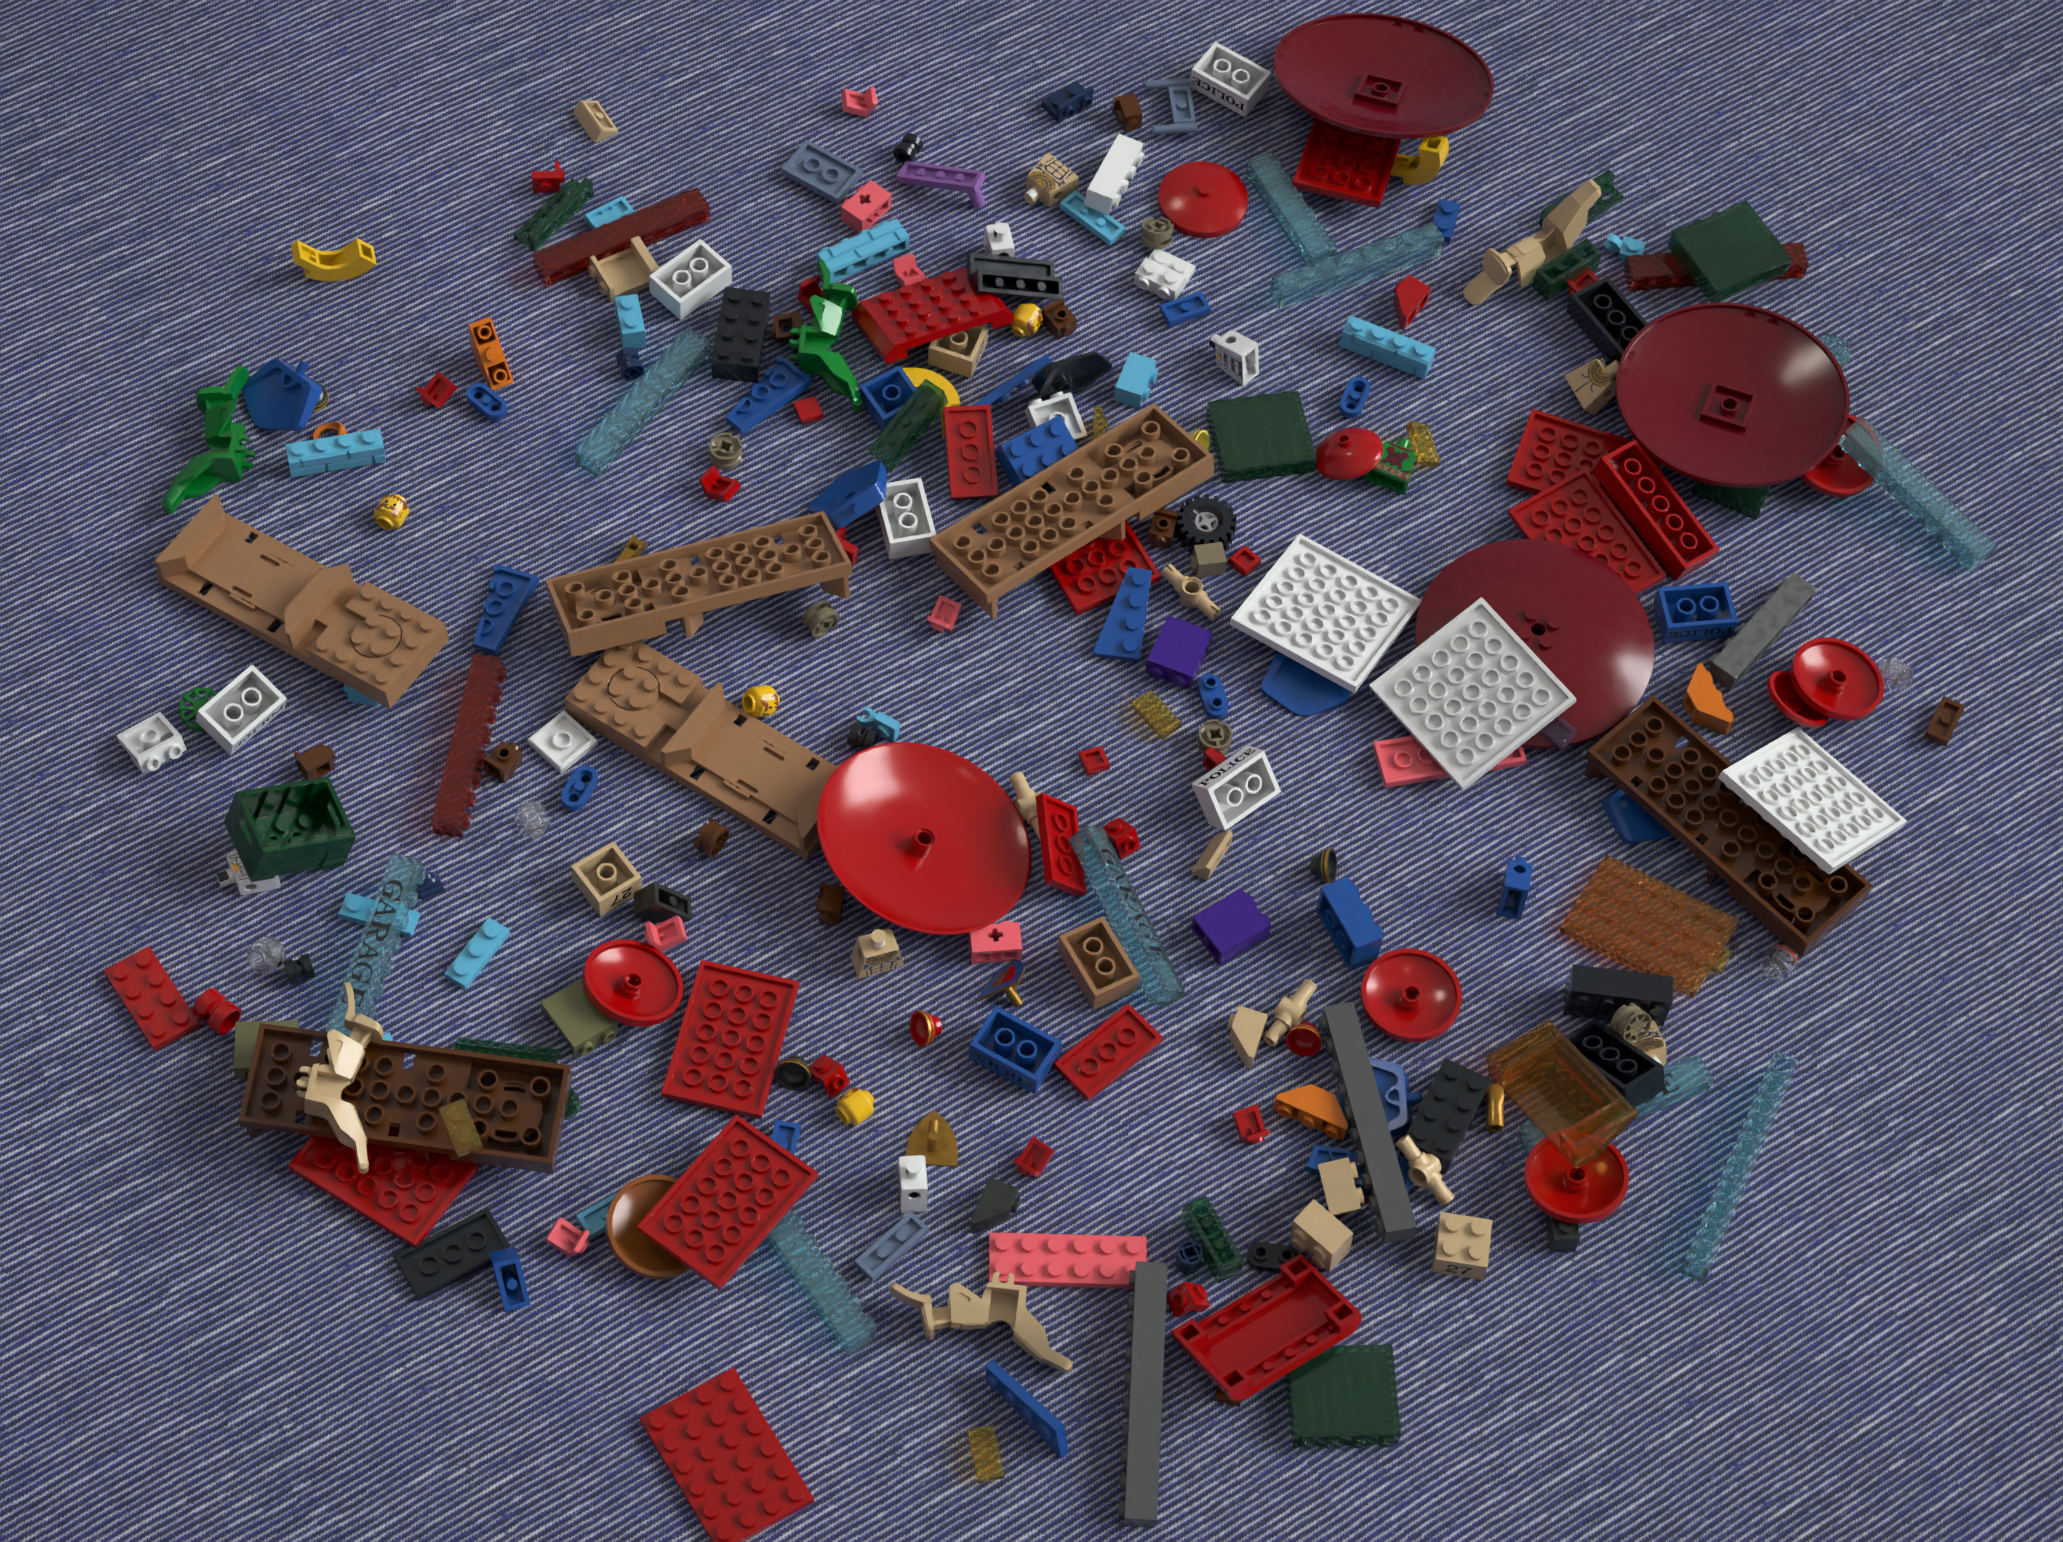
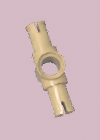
M1169 564L1162 570L1161 576L1175 587L1174 590L1180 595L1179 599L1182 605L1189 608H1198L1211 621L1221 614L1222 609L1208 598V594L1202 590L1203 584L1198 578L1183 576L1172 564Z
M1022 771L1016 772L1009 779L1017 794L1015 806L1023 821L1027 820L1028 824L1032 825L1039 842H1041L1035 798L1040 793H1035L1033 789H1030Z
M1305 979L1294 995H1290L1289 998L1285 996L1280 1001L1273 1014L1275 1016L1274 1023L1263 1038L1267 1044L1275 1047L1285 1032L1290 1031L1291 1028L1302 1022L1307 1012V1009H1305L1307 1007L1306 1003L1317 989L1314 982Z
M1409 1134L1403 1136L1395 1143L1409 1161L1407 1164L1410 1167L1408 1170L1410 1180L1419 1187L1429 1188L1441 1206L1449 1203L1455 1196L1441 1180L1442 1175L1439 1172L1442 1166L1440 1161L1432 1154L1420 1152Z

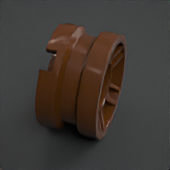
M710 818L708 820L710 823L705 822L698 831L700 834L699 839L695 838L693 845L697 850H704L707 856L713 858L726 844L730 829L724 825L720 826L718 821Z

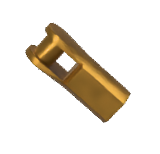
M633 534L614 563L639 557L645 551L648 542L637 539V536Z
M1497 1083L1489 1087L1486 1095V1130L1490 1132H1501L1504 1127V1089Z

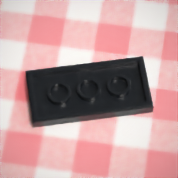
M487 1207L421 1241L417 1247L411 1246L395 1254L393 1258L419 1302L490 1265L489 1253L511 1246Z

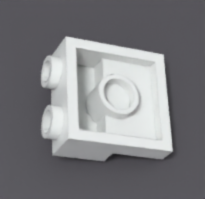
M1154 249L1149 258L1146 257L1135 272L1134 284L1143 290H1148L1158 295L1162 299L1173 301L1178 298L1194 274L1196 266L1161 249Z
M1062 391L1051 395L1048 400L1036 399L1028 403L1029 406L1026 408L1025 414L1031 429L1060 415L1074 441L1087 436L1071 392L1063 394Z
M161 712L116 735L119 743L130 754L133 763L143 774L149 770H157L162 763L171 758H179L187 750L181 734Z

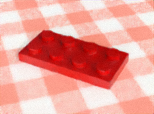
M990 405L943 407L950 499L997 498L998 485Z
M1041 793L1035 798L1045 884L1077 897H1082L1087 894L1077 807Z
M149 946L103 970L105 977L154 1052L200 1027L195 1015Z
M1128 1003L1054 1062L1053 1068L1089 1102L1162 1043L1163 1037Z

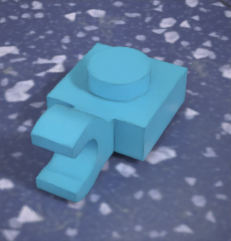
M1608 234L1604 250L1619 253L1618 259L1639 265L1646 242L1626 236L1621 241L1617 235Z
M864 707L863 714L868 716V718L864 719L857 716L856 722L863 724L865 728L873 726L875 730L879 731L881 738H888L895 742L900 733V722L880 711L877 714L871 708Z

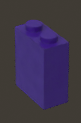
M1168 615L1147 659L1145 673L1150 674L1154 678L1172 682L1175 686L1190 689L1211 645L1213 632Z
M1242 888L1194 915L1191 924L1192 931L1219 966L1268 938L1271 927L1267 915L1259 911L1253 897L1249 894L1247 895Z

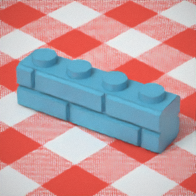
M898 219L886 220L881 222L878 227L871 230L865 229L858 236L851 239L845 238L831 248H822L817 253L816 265L817 261L822 259L827 266L830 283H834L908 250L910 238Z
M1354 316L1349 317L1342 331L1340 347L1368 358H1373V360L1409 374H1414L1422 379L1426 378L1436 351L1434 347Z
M380 429L285 444L291 478L386 462Z

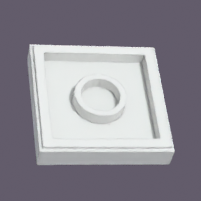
M564 710L527 739L528 744L561 774L598 745L597 739Z

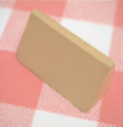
M579 101L573 113L594 143L607 139L619 132L598 101Z
M1229 830L1217 834L1212 838L1192 869L1194 875L1206 881L1209 880L1231 845L1232 831Z

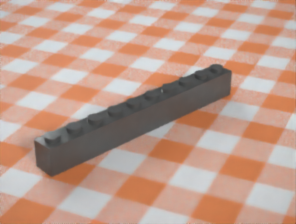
M1354 1002L1325 1006L1322 1017H1319L1321 1032H1325L1327 1036L1325 1047L1327 1054H1331L1333 1061H1331L1333 1076H1338L1337 1090L1339 1098H1344V1117L1346 1121L1350 1120L1352 1127L1349 1129L1350 1139L1352 1143L1357 1145L1356 1160L1358 1166L1363 1167V1186L1365 1189H1369V1208L1371 1212L1376 1214V1233L1382 1236L1383 1244L1414 1239L1417 1228Z
M1136 1261L1134 1270L1129 1271V1286H1133V1295H1128L1127 1310L1132 1311V1320H1127L1126 1336H1131V1346L1126 1345L1125 1361L1130 1362V1371H1125L1124 1387H1129V1396H1124L1123 1413H1128L1127 1422L1122 1424V1438L1127 1439L1126 1448L1121 1449V1464L1125 1465V1474H1120L1119 1490L1124 1491V1500H1119L1118 1517H1123V1526L1155 1528L1157 1523L1168 1263Z

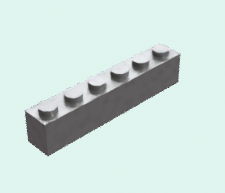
M1793 572L1788 579L1783 578L1776 588L1777 591L1774 594L1772 592L1769 593L1765 598L1762 608L1757 607L1752 612L1749 618L1750 621L1747 624L1743 622L1736 631L1737 635L1734 638L1729 637L1724 643L1721 653L1716 652L1709 660L1708 664L1711 665L1709 672L1712 678L1730 691L1811 603L1817 588Z

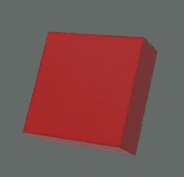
M815 396L793 402V408L801 425L823 419V412Z
M1243 545L1228 559L1227 564L1244 577H1247L1261 564L1262 559Z
M1101 745L1078 752V758L1086 776L1110 770L1109 761Z

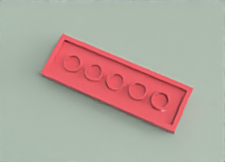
M1413 736L1373 743V750L1385 788L1450 778ZM1518 747L1489 771L1526 765L1527 759L1523 747Z
M994 1232L989 1234V1282H992L993 1274L998 1271L1000 1273L998 1279L1001 1283H1006L1009 1280L1008 1274L1012 1273L1014 1275V1284L1133 1289V1286H1129V1271L1134 1270L1136 1261L1147 1262L1146 1236Z

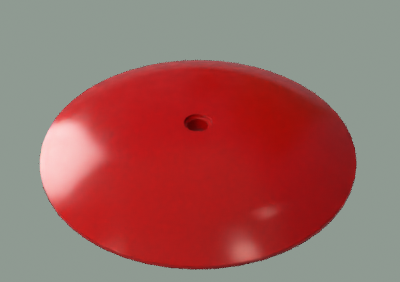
M894 742L880 744L862 750L845 760L832 773L823 788L817 808V831L825 859L838 881L849 894L872 913L884 920L925 934L958 935L970 933L985 928L1001 919L1021 897L1031 869L1030 840L1022 816L1003 788L986 772L965 758L950 751L920 743Z

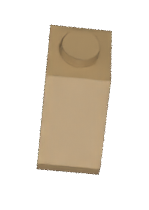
M1239 1005L1237 1013H1231L1227 1028L1231 1029L1229 1039L1245 1067L1251 1069L1266 1026L1268 1014Z

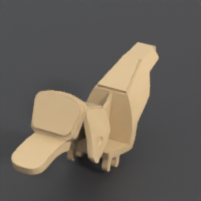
M1592 179L1584 182L1544 218L1542 230L1534 237L1530 236L1500 253L1493 248L1486 250L1482 264L1484 270L1465 287L1464 297L1472 305L1482 304L1493 292L1508 282L1512 274L1511 268L1516 267L1519 285L1522 288L1527 287L1540 267L1547 273L1550 271L1549 268L1554 265L1557 266L1560 261L1571 255L1573 243L1587 224L1588 210L1601 196V188Z
M345 982L344 992L348 1010L344 1028L352 1032L349 1037L335 1029L327 1033L329 1065H319L317 1063L313 1064L312 1068L302 1066L299 1072L306 1073L309 1077H301L296 1081V1084L300 1088L307 1089V1091L297 1090L296 1094L298 1097L305 1099L304 1113L325 1118L339 1142L355 1150L358 1171L364 1174L369 1168L366 1148L367 1137L354 1105L342 1101L341 1093L346 1086L353 1083L361 1066L362 1059H364L365 1047L370 1041L380 1043L384 1035L383 1028L378 1022L363 1014L355 1015V999L352 985L350 982Z
M996 1271L993 1274L992 1282L987 1284L982 1299L961 1284L955 1282L949 1287L948 1306L932 1308L931 1295L911 1292L895 1282H892L889 1286V1291L894 1297L920 1309L925 1339L934 1340V1330L946 1327L961 1330L984 1329L996 1321H1003L1009 1324L1013 1330V1342L1038 1362L1047 1364L1065 1374L1070 1373L1072 1370V1361L1049 1348L1045 1328L1026 1308L1027 1286L1014 1284V1275L1012 1273L1008 1274L1009 1280L1006 1283H1001L998 1279L1000 1273Z

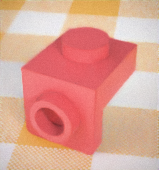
M869 87L865 94L849 89H844L841 93L842 108L847 113L867 118L878 103L874 87Z
M912 253L892 260L896 281L901 286L912 285L926 279L925 274L917 267L915 256Z
M939 595L931 616L928 615L926 620L931 623L930 627L934 630L944 633L946 629L952 632L963 605Z
M678 915L657 925L650 921L645 923L647 932L644 935L647 943L661 952L688 940L682 919Z
M560 1217L556 1220L544 1241L571 1258L585 1251L590 1242L587 1240L590 1231L587 1229L581 1231Z

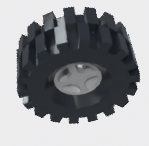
M1204 494V498L1200 499V496L1197 495L1194 496V501L1189 498L1186 500L1185 505H1181L1180 512L1178 511L1175 530L1177 540H1181L1183 548L1188 546V552L1193 554L1194 545L1222 542L1224 550H1227L1229 544L1233 542L1236 528V514H1233V508L1231 506L1227 508L1228 502L1225 500L1219 502V497L1214 496V499H1209V495Z

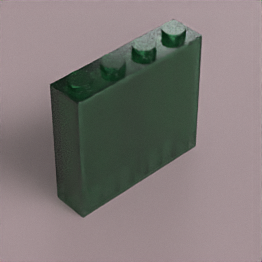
M1748 201L1733 204L1726 210L1714 212L1705 219H1698L1691 225L1675 229L1671 234L1668 248L1711 303L1721 302L1787 273L1792 261L1791 256Z
M1283 391L1275 394H1260L1258 396L1237 397L1227 400L1217 399L1208 402L1206 419L1223 484L1312 473L1315 471L1317 457L1299 391Z
M1392 1344L1332 1346L1285 1375L1292 1447H1299L1301 1450H1311L1326 1446L1327 1449H1338L1342 1446L1365 1448L1368 1445H1379L1380 1447L1388 1448L1398 1444L1401 1437Z

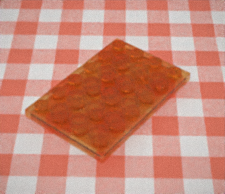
M1606 854L1561 925L1560 933L1641 973L1672 976L1673 989L1694 999L1738 927L1740 919Z

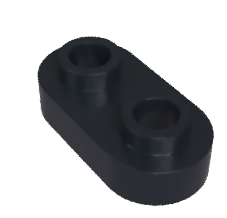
M1257 1242L1249 1247L1246 1260L1248 1265L1255 1270L1280 1273L1279 1266L1289 1261L1283 1259L1282 1255H1289L1292 1259L1299 1254L1295 1248L1288 1245ZM1256 1252H1263L1265 1256L1259 1257L1256 1255Z

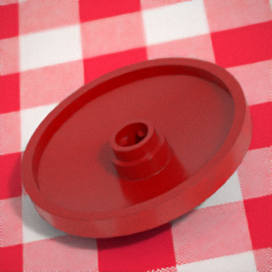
M1189 162L1174 168L1164 177L1159 188L1158 206L1163 218L1170 220V224H1173V228L1177 231L1197 238H1214L1223 236L1240 225L1247 212L1248 193L1242 180L1230 169L1212 162Z
M1849 414L1845 431L1835 449L1823 462L1801 475L1800 478L1814 490L1832 497H1851L1863 492L1873 483L1881 468L1882 460L1877 465L1871 459L1872 457L1876 460L1878 455L1882 459L1877 438L1865 423ZM1866 450H1873L1875 452H1870L1865 457L1866 462L1869 464L1867 465L1863 460V452Z
M1816 638L1803 644L1792 659L1790 676L1796 692L1807 705L1826 717L1842 721L1859 720L1870 715L1882 700L1884 682L1879 668L1864 651L1849 642L1836 638Z
M613 940L598 946L589 955L582 972L583 988L590 1002L608 1018L629 1026L647 1027L666 1021L677 1010L683 995V981L674 963L653 946L635 940Z
M1403 948L1381 955L1369 966L1361 984L1360 999L1366 1017L1381 1033L1398 1041L1420 1043L1441 1036L1454 1024L1461 1008L1462 990L1455 972L1441 958L1424 950Z
M1566 1130L1543 1138L1533 1147L1526 1160L1524 1183L1533 1203L1548 1216L1566 1223L1588 1224L1610 1216L1621 1206L1628 1190L1629 1171L1620 1151L1603 1137L1586 1131Z

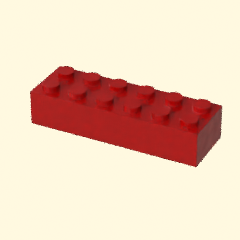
M1637 439L1603 456L1593 468L1592 473L1674 582L1708 564L1720 550Z

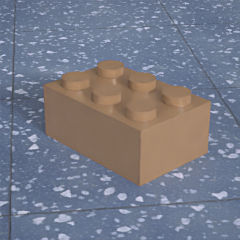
M1104 916L1059 936L1057 951L1093 1010L1138 990L1140 975Z

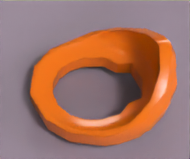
M330 422L322 424L315 429L313 440L319 439L320 435L328 430L335 431L338 435L348 433L342 423Z

